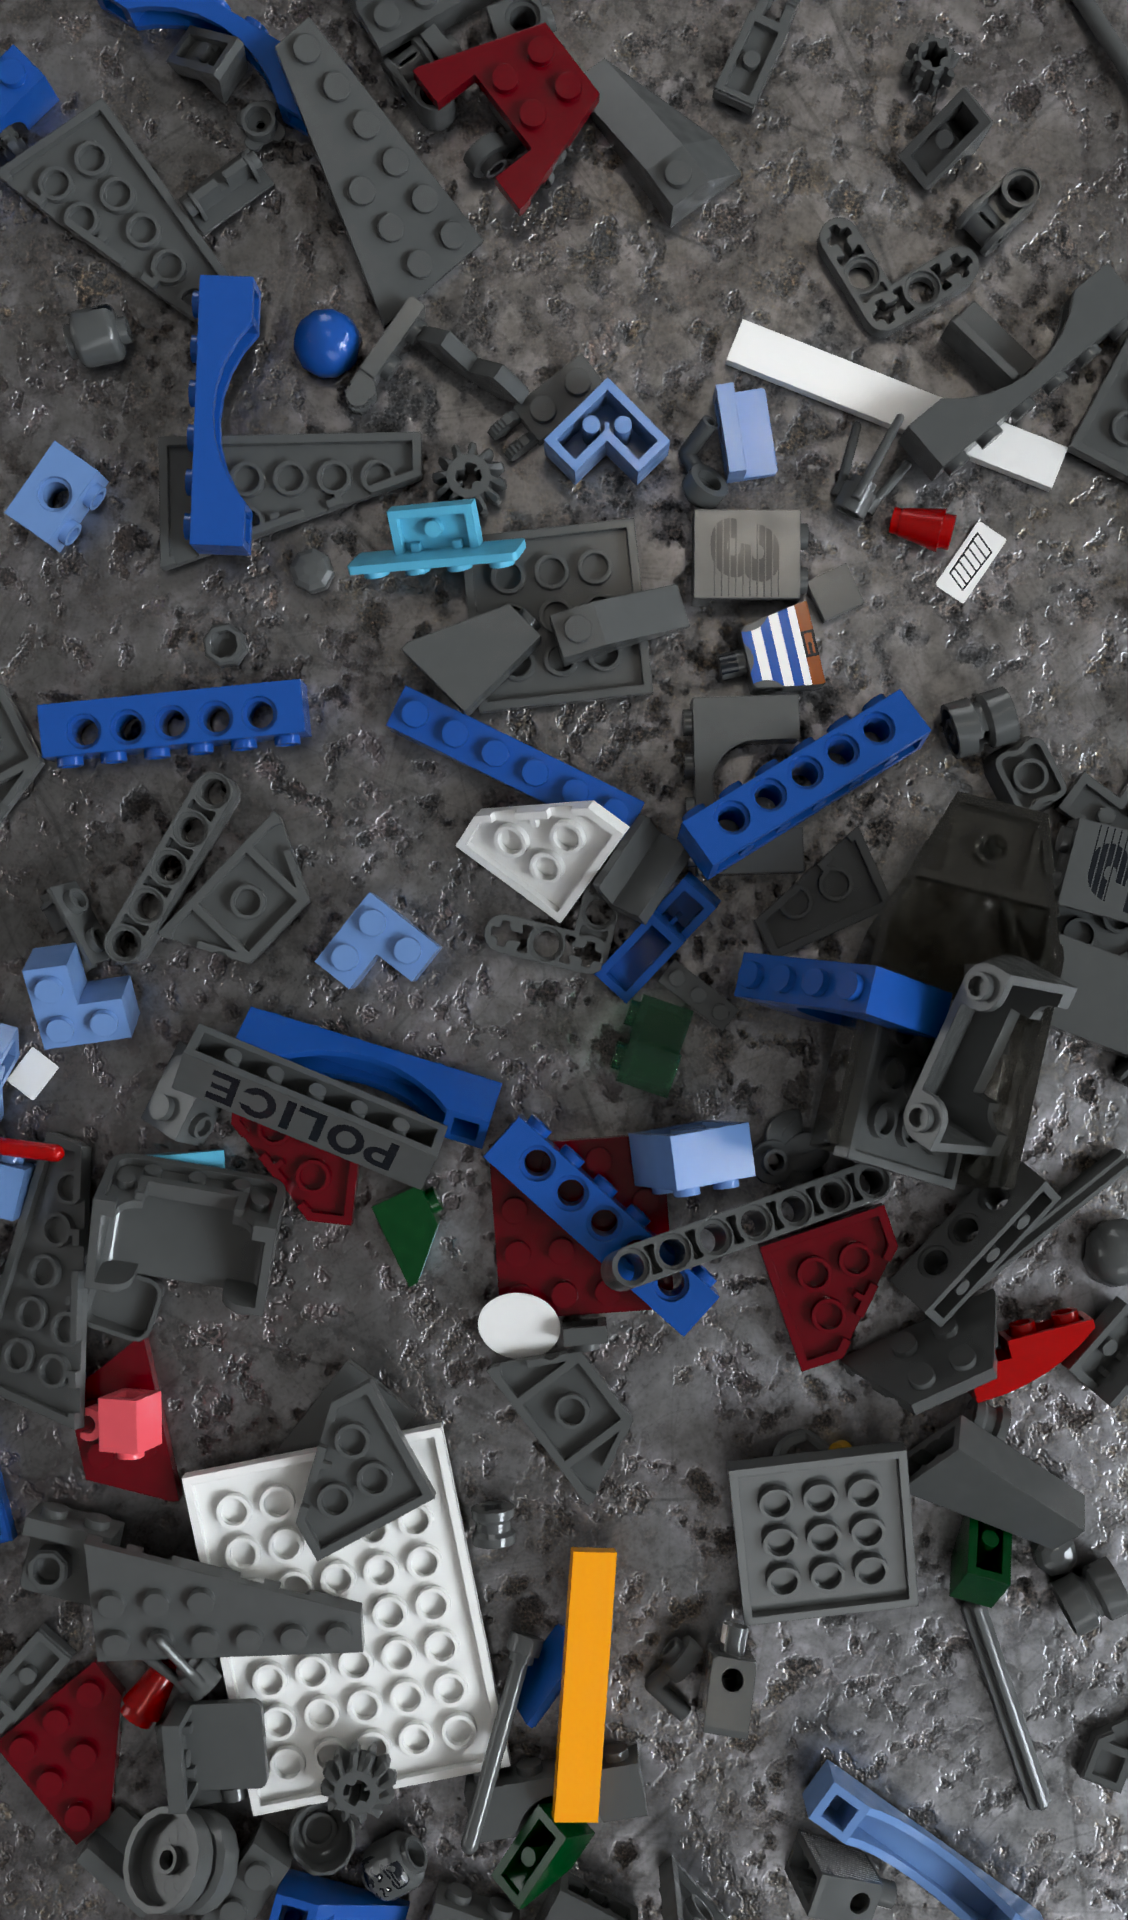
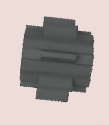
M929 32L926 33L923 42L920 40L917 44L910 43L906 52V57L909 61L905 62L901 74L907 77V82H912L911 91L913 93H918L920 90L926 92V95L934 97L937 88L941 89L943 85L951 86L955 77V73L951 69L956 67L960 56L958 53H955L954 48L950 49L948 45L950 38L944 36L942 39L936 38L935 34H930Z

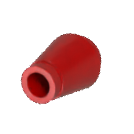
M895 507L889 533L933 552H936L937 548L948 550L957 515L946 513L947 509Z
M159 1659L172 1670H176L177 1666L170 1660ZM150 1667L122 1698L124 1702L120 1709L122 1716L139 1728L150 1729L153 1722L160 1721L174 1684Z

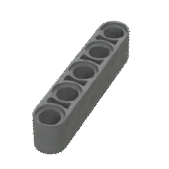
M215 771L204 773L195 781L106 934L104 949L113 961L121 964L140 963L151 955L161 938L158 932L175 914L239 804L241 798L240 789L237 783L230 777ZM223 782L227 790L226 797L221 803L212 805L208 799V790L214 783ZM199 819L204 825V834L199 841L191 843L186 836V828L191 821ZM177 857L181 861L182 872L177 879L170 881L164 873V866L170 858ZM154 894L160 902V909L155 917L148 918L143 912L142 904L147 896ZM128 932L133 933L138 941L136 951L130 956H127L122 951L120 943L122 937Z

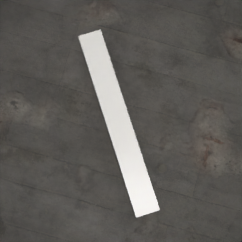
M742 319L725 364L887 429L890 428L897 414H903L904 421L897 432L903 434L908 425L942 398ZM1004 422L1000 426L1003 433L989 446L982 450L977 444L966 453L970 457L969 461L1049 492L1054 485L1068 447Z

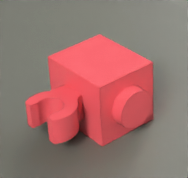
M122 1388L99 1397L98 1404L85 1407V1416H90L94 1420L95 1428L81 1432L80 1438L85 1441H94L99 1438V1452L117 1453V1458L120 1460H135L144 1457L145 1451L162 1444L160 1390Z

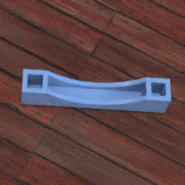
M829 1759L824 1762L802 1793L810 1820L845 1845L861 1849L890 1864L932 1894L960 1920H1044L1040 1911Z

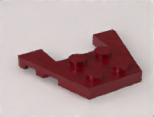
M545 22L418 66L413 70L414 80L438 111L476 83L528 150L526 154L495 177V185L519 216L526 212L531 204V199L541 184H545L552 173L553 166L565 148H569L599 103L600 98L598 90Z

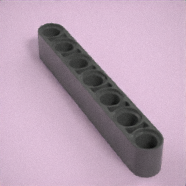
M860 1163L620 1248L607 1255L603 1260L600 1269L601 1277L604 1283L612 1290L619 1292L628 1291L878 1201L887 1196L892 1184L889 1171ZM860 1174L864 1175L870 1183L869 1193L863 1191L860 1186ZM822 1187L828 1190L832 1196L831 1207H827L821 1200L820 1192ZM783 1201L790 1204L793 1209L794 1217L792 1222L785 1219L782 1215L781 1204ZM743 1215H747L754 1222L755 1230L753 1236H749L742 1229L741 1219ZM703 1228L709 1230L715 1238V1247L712 1251L706 1249L701 1242L700 1236ZM662 1243L670 1245L674 1250L675 1260L672 1266L664 1263L660 1257L659 1250ZM621 1257L630 1260L634 1266V1276L631 1281L625 1280L618 1272V1261Z

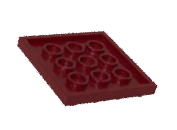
M628 1135L551 1140L560 1149L567 1144L585 1161L581 1168L593 1179L598 1173L607 1179L618 1190L614 1198L623 1206L628 1208L632 1203L651 1220L647 1227L653 1233L659 1235L669 1231L667 1194L654 1195L652 1194V1188L635 1186ZM533 1150L527 1154L525 1162L530 1170L543 1172L549 1168L551 1159L545 1151ZM490 1163L499 1296L507 1293L534 1295L546 1301L558 1316L653 1310L631 1289L619 1292L609 1288L601 1277L600 1269L602 1263ZM566 1180L559 1186L558 1192L561 1198L573 1202L582 1197L584 1188L576 1180ZM599 1210L591 1219L592 1225L600 1231L612 1229L617 1221L616 1215L609 1210ZM633 1240L627 1246L642 1240ZM673 1274L659 1279V1286L666 1290H672Z

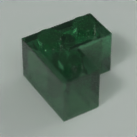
M643 993L640 1001L632 999L623 1023L631 1026L626 1042L617 1040L609 1063L610 1068L615 1069V1080L667 1098L682 1057L680 1051L694 1011Z

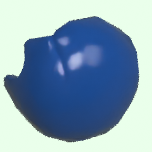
M317 309L300 321L294 336V351L303 369L319 378H337L356 364L362 336L349 316L335 309Z

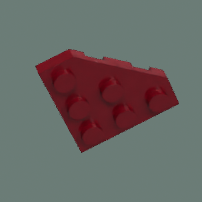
M232 1113L231 1125L258 1154V1159L270 1174L285 1185L286 1191L296 1202L297 1208L308 1221L349 1226L353 1224L360 1165Z
M882 1203L758 1244L802 1372L844 1358L851 1344L850 1339L861 1317H864L879 1287L877 1284L888 1262H891L898 1248L885 1206Z
M97 1657L0 1736V1753L76 1845L107 1821L115 1807L116 1792H114L116 1770L119 1766L122 1732H120L122 1717L120 1709L124 1704L122 1698L126 1694V1688L104 1661L97 1662Z

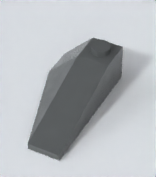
M602 59L584 73L600 93L599 103L591 113V119L670 228L741 177V172L714 136L607 59Z

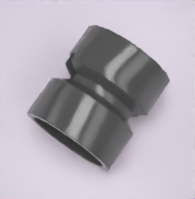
M1003 686L979 693L976 696L975 702L966 697L941 706L940 714L944 735L956 759L982 752L985 744L992 748H997L1019 740L1020 725L1018 715L1010 694Z
M1106 1556L1084 1566L1081 1577L1071 1572L1050 1582L1053 1594L1077 1637L1101 1626V1617L1106 1616L1113 1621L1128 1614V1593Z

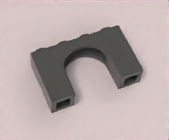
M799 694L692 698L690 709H684L682 712L683 736H691V753H684V779L692 780L693 797H685V814L699 804L703 803L707 807L716 802L713 791L714 773L719 761L730 751L747 745L795 744L800 739ZM723 819L719 821L720 826L727 831L739 830L738 825L732 820ZM793 827L716 876L798 874L804 872L803 827ZM690 857L687 867H695V877L704 876Z

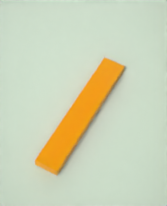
M571 1547L552 1803L554 1823H598L617 1552L614 1548Z

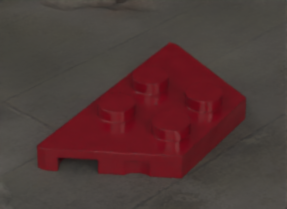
M148 1337L140 1342L133 1341L86 1379L85 1407L98 1404L99 1397L122 1388L160 1390ZM162 1397V1444L145 1451V1456L140 1459L120 1460L117 1458V1453L99 1452V1438L94 1441L81 1439V1432L95 1428L94 1420L90 1416H85L84 1428L76 1429L75 1432L86 1480L171 1502L179 1501L182 1498L183 1493Z

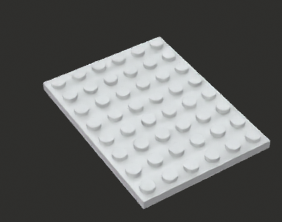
M442 1422L402 1430L436 1491L435 1499L319 1561L314 1557L296 1524L318 1447L186 1472L181 1478L199 1562L241 1572L240 1578L264 1583L266 1578L281 1582L280 1588L304 1594L309 1590L362 1603L365 1638L363 1652L220 1657L228 1699L256 1698L263 1703L269 1779L263 1788L248 1789L253 1816L327 1802L328 1797L321 1795L322 1780L325 1779L323 1775L325 1763L328 1760H334L335 1751L339 1746L350 1752L351 1745L356 1739L361 1745L362 1750H368V1747L375 1742L377 1746L376 1756L389 1753L391 1758L389 1768L396 1769L397 1780L393 1789L481 1772L500 1701ZM508 1741L500 1768L511 1766Z

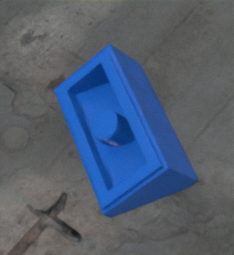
M557 1624L543 1643L540 1657L535 1658L533 1666H528L517 1709L525 1723L531 1728L536 1727L561 1691L565 1627L561 1624Z

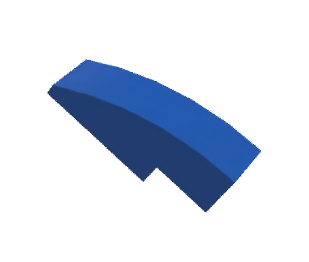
M689 871L661 901L647 924L641 923L595 975L627 1004L718 907L721 900Z

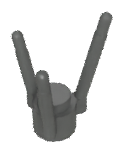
M903 414L896 415L863 476L854 474L851 480H848L861 430V423L858 421L854 422L839 477L831 491V495L836 497L833 507L842 514L858 521H863L867 514L873 516L881 501L911 468V461H904L874 494L877 486L872 482V479L904 421Z
M162 1636L156 1638V1644L177 1666L176 1670H172L160 1660H143L172 1682L181 1694L187 1692L194 1701H198L207 1695L222 1677V1674L215 1667L220 1661L219 1657L184 1659Z

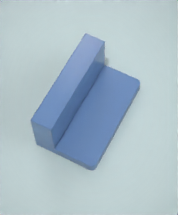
M733 382L717 384L714 390L713 404L718 424L717 429L726 483L775 476L778 468L765 389L758 388L735 392Z

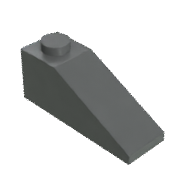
M677 584L593 601L550 615L551 627L564 667L690 627Z

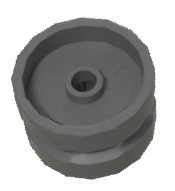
M159 1806L146 1813L133 1828L125 1847L123 1876L125 1889L133 1904L146 1914L205 1915L218 1908L230 1893L238 1872L240 1853L236 1832L228 1818L216 1810L189 1808L186 1814H169L168 1806Z

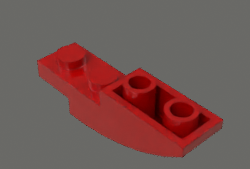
M1068 1307L1053 1311L1049 1319L1035 1322L1033 1318H1024L1010 1322L1008 1324L1009 1329L998 1331L1001 1349L995 1350L998 1360L997 1379L972 1389L968 1393L977 1403L1007 1394L1041 1377L1064 1361L1084 1342L1095 1329L1094 1319L1082 1310L1077 1311V1308Z

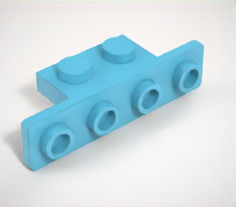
M475 498L391 506L387 511L394 550L359 553L347 567L349 575L364 574L365 579L382 578L395 571H405V574L408 576H416L429 572L431 568L446 567L448 572H461L472 568L476 564H489L490 568L499 569L513 565L526 549L525 538L483 542Z

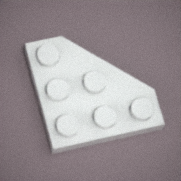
M594 800L482 808L473 817L455 846L557 922L561 923L630 827Z

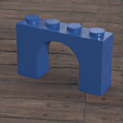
M744 952L734 992L735 997L808 1021L840 1025L842 1016L845 1015L906 1035L937 1039L947 1017L953 994L876 965Z

